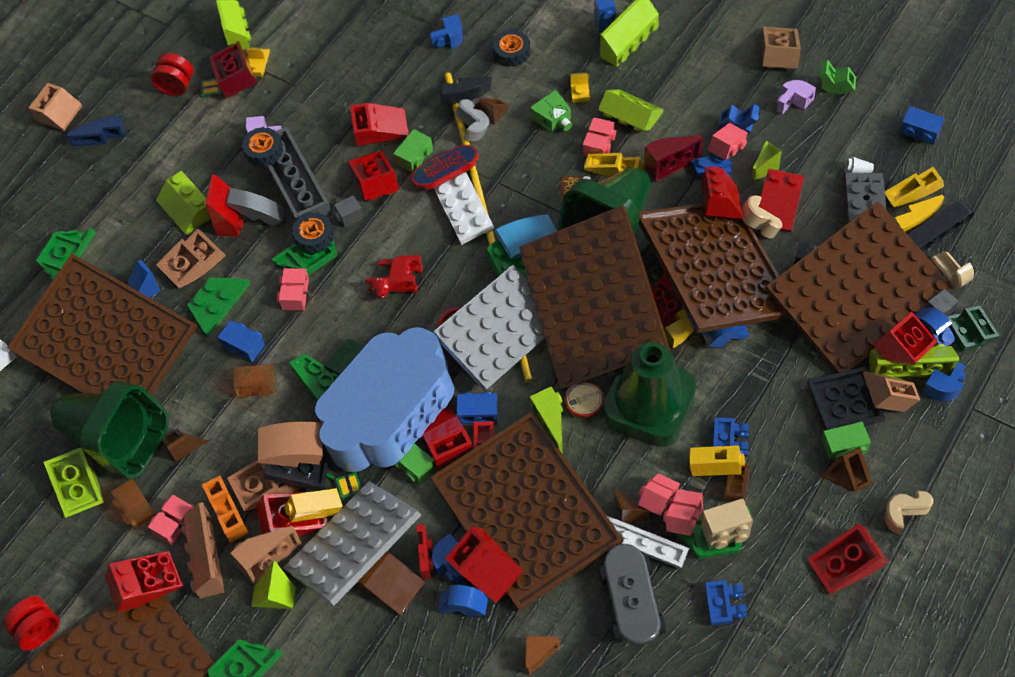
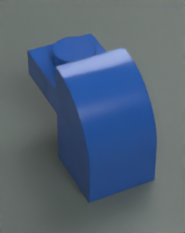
M458 14L442 18L443 29L430 33L433 49L450 45L451 49H453L462 42V23Z
M753 104L746 110L741 111L731 105L721 112L718 127L723 128L731 123L749 134L752 131L753 124L759 118L760 107Z
M923 307L915 314L937 340L935 345L943 344L949 346L956 340L949 328V325L952 324L951 321L940 310L933 307Z
M746 325L702 332L709 347L722 348L731 339L745 340L749 336Z
M958 362L950 377L935 369L922 393L937 401L946 402L954 400L960 395L964 386L962 382L966 376L963 373L966 365Z
M448 534L435 546L432 559L438 576L444 573L451 582L455 581L460 585L465 581V577L445 559L458 543Z
M451 585L450 590L441 591L438 611L443 614L459 611L468 617L482 616L486 613L488 596L473 587Z

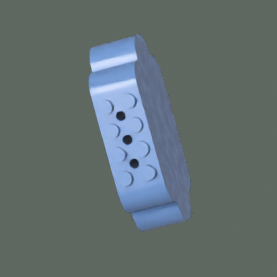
M416 327L408 329L400 335L382 333L373 337L316 403L315 412L322 423L320 439L338 467L348 472H358L366 469L371 463L378 467H389L396 464L411 450L412 445L423 435L427 427L435 421L436 416L448 405L454 394V384L448 373V361L437 336L424 328Z

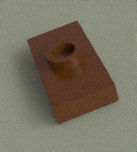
M750 465L741 466V474L727 476L724 493L725 501L744 499L745 502Z

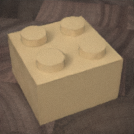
M744 499L704 510L701 529L709 549H722L729 543H741L747 540L750 536L753 520Z

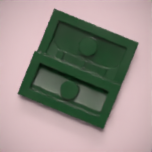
M980 305L965 308L962 313L947 316L952 323L949 325V328L962 352L985 345L1000 337Z
M347 338L324 364V367L328 371L335 372L340 376L364 346Z

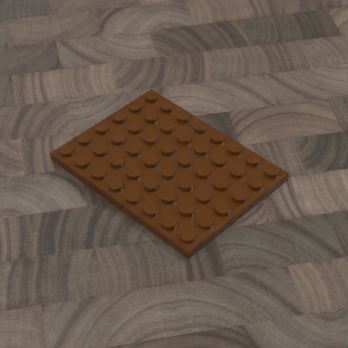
M878 201L765 287L766 291L836 373L849 371L870 355L871 350L875 349L873 343L910 312L916 314L923 307H927L928 301L945 289L949 292L954 288Z
M704 203L639 212V225L696 333L788 318V315L765 289L768 284L779 277V274L752 228L746 225L742 219L706 215Z
M624 205L519 247L560 390H566L572 384L590 381L625 368L635 349L644 343H660L670 350Z
M71 253L7 348L82 393H104L111 383L124 381L143 387L153 396L198 326Z
M533 412L522 417L431 476L432 481L466 532L471 527L482 528L523 570V573L506 591L519 612L607 554L611 548L624 542L621 535Z
M162 596L138 608L117 612L115 603L112 600L9 677H208V670L215 663L166 597Z

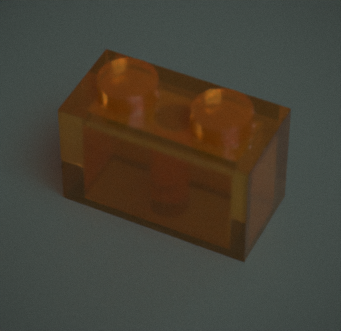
M273 364L234 367V390L237 396L247 398L252 395L268 396L276 394V371Z
M133 479L111 491L115 497L112 502L118 510L122 508L124 514L121 516L127 525L132 524L137 529L156 516Z

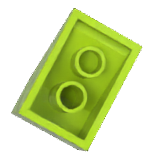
M549 387L530 396L531 412H533L563 454L561 412H563L561 403L563 401L560 394L554 392L552 387Z
M82 447L44 462L65 518L104 503L90 455Z

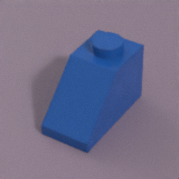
M141 259L137 261L127 283L133 289L151 298L160 291V288L151 270Z

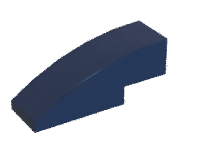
M120 115L106 117L67 133V137L72 147L107 144V138L124 137L125 125Z

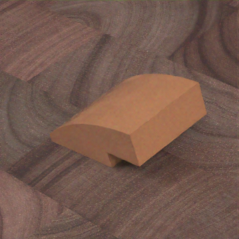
M197 229L186 241L181 239L156 265L177 287L181 288L204 275L226 255L203 232Z
M287 422L258 428L257 463L298 467L299 463L319 465L323 456L322 441L320 439L322 423Z
M257 460L227 478L244 511L257 508L256 505L262 495L292 493L301 487L263 479L266 464L257 463Z

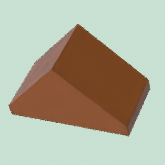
M526 637V672L529 676L561 647L558 637Z

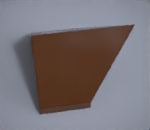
M480 98L479 102L475 104L474 109L484 112L488 116L489 122L495 125L506 113L510 105L497 98Z
M178 428L162 439L163 444L176 462L210 441L180 432Z
M860 447L841 455L820 476L854 492L872 484Z
M618 489L615 490L614 501L621 522L633 524L649 520L652 517V511L638 505L639 500Z

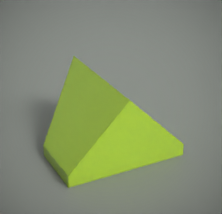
M766 141L753 167L751 179L756 180L765 177L768 169L779 171L782 150Z
M273 560L254 586L252 607L293 609L296 588L275 560Z

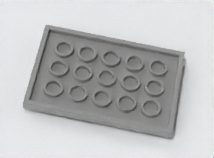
M514 265L509 267L433 331L439 343L484 391L545 338L529 281Z
M369 481L283 568L288 574L334 606L411 527L421 514L417 509Z

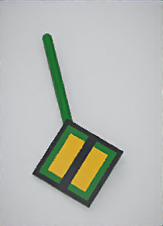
M215 77L199 80L201 98L222 95V90L218 86Z
M349 472L337 477L327 473L326 477L335 481L341 501L354 497L363 487L359 472Z

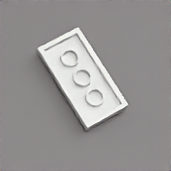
M466 172L434 188L461 244L495 229Z

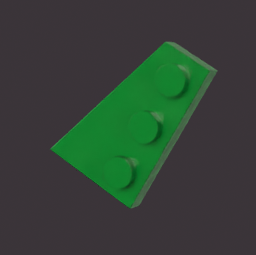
M307 354L289 362L291 370L316 402L339 377L338 374L328 371L321 363Z

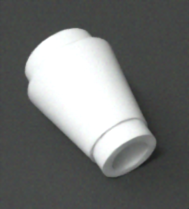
M855 157L847 158L845 172L872 173L874 165Z

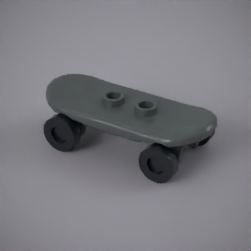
M630 544L614 546L606 554L604 563L598 564L602 585L608 584L616 619L615 622H611L615 644L622 643L623 637L630 643L645 644L656 638L658 633L659 635L666 634L664 617L662 613H658L649 577L652 575L648 554L643 555L638 548Z

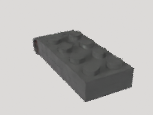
M844 173L847 224L877 201L886 210L883 173Z

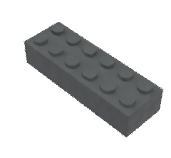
M285 127L276 131L283 145L282 156L277 162L268 165L266 168L294 221L309 212H319L326 217L331 216L329 202L289 129Z

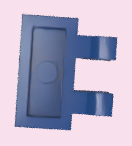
M713 154L692 160V167L697 178L703 177L705 167L716 166L724 169L728 175L732 173V163L729 158L724 160Z
M715 418L713 447L739 446L741 454L748 456V442H734V435L749 438V424H735V418Z
M726 580L705 582L711 626L733 623L732 617L747 618L746 604L730 606L729 597L743 598L742 584L727 586Z

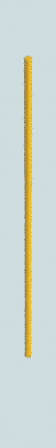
M446 73L444 75L446 83H453L451 74ZM459 104L452 105L462 145H470L469 141L463 139L466 133L464 122L456 116ZM476 166L469 170L472 183L488 214ZM493 230L487 232L486 236L490 246L495 242ZM525 355L520 360L525 382L530 383L533 379Z

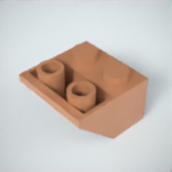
M47 83L29 109L35 121L64 131L80 110L82 104L63 88Z
M871 372L863 373L875 408L905 412L920 401L915 384L888 375Z

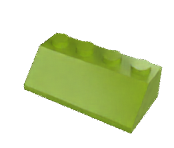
M635 0L601 34L602 59L618 67L626 61L631 52L636 51L638 45L642 41L644 42L652 31L658 28L659 14L650 0Z
M943 344L933 346L914 365L885 360L876 351V348L871 350L869 355L871 373L897 378L931 376L935 369L946 375H951L959 362V356L952 346H945Z

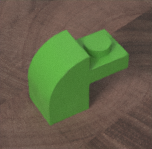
M828 60L821 61L819 76L822 79L821 88L835 94L855 91L856 76L849 66L835 70Z

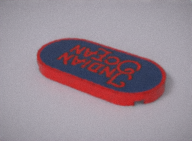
M471 145L457 146L416 168L412 173V182L418 189H433L472 169L476 165V160L479 159L478 152Z

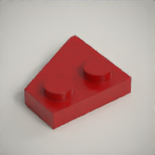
M425 524L416 525L419 536L420 572L422 579L431 578L430 571H434L433 559L430 558L429 553L433 551L432 539H428Z

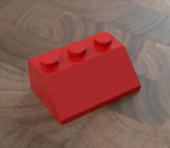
M716 166L705 167L701 182L705 214L743 219L737 185L724 169Z
M910 312L874 342L873 345L885 360L914 365L937 343V340L915 314Z

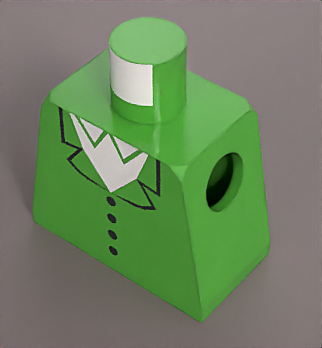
M556 90L530 107L531 119L551 132L560 127L564 131H568L572 127L570 122L571 109Z

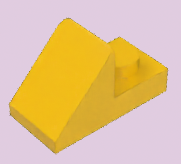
M247 49L248 61L255 76L263 77L270 49Z
M570 74L572 103L590 102L588 74Z

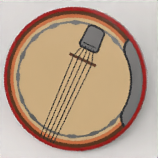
M589 381L572 384L565 393L567 409L579 417H590L597 414L604 404V395L601 388Z

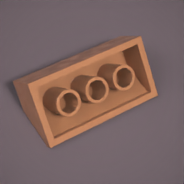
M202 502L184 516L185 524L182 525L184 537L187 536L185 550L187 555H190V561L187 562L190 574H193V580H190L193 593L196 592L199 598L224 592L213 521Z

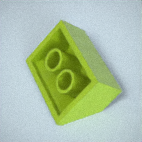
M216 0L228 46L239 41L243 50L250 48L249 41H251L249 31H246L248 24L246 19H243L245 17L243 7L239 6L237 0Z
M614 89L605 91L598 110L604 112L603 115L606 117H615L619 119V123L624 125L631 124L634 126L633 129L643 132L651 130L664 109L624 91Z
M182 171L166 180L156 201L185 235L211 219L205 205L206 197Z

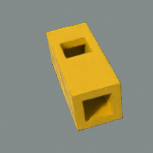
M739 446L690 448L692 476L741 474V466H745V455L741 454Z
M337 489L294 494L290 496L285 504V511L289 515L291 522L334 516L342 508Z

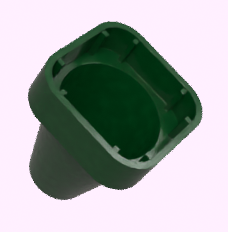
M628 167L599 183L590 179L577 181L563 197L557 231L624 205L635 236L640 219L639 212L643 211L652 189L648 174L641 169Z
M656 342L644 343L635 349L627 366L618 371L605 400V421L613 431L657 447L670 446L679 439L694 404L696 393L695 379L688 371L676 366L672 353L666 346Z
M124 381L111 383L104 393L66 394L52 405L50 411L52 423L59 432L82 446L84 451L106 470L127 478H136L144 472L169 426L167 410L143 387Z

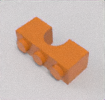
M221 476L202 484L229 542L232 543L248 535L249 533Z

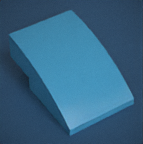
M548 215L520 219L495 230L510 259H522L520 246L557 232Z

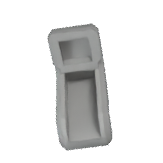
M464 99L459 102L456 116L469 126L463 139L478 141L487 131L489 118L481 110L474 109L476 106L474 102Z

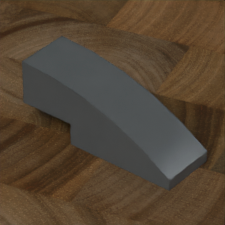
M234 188L228 190L225 203L254 221L260 219L272 227L282 222L285 209L284 206L268 198Z

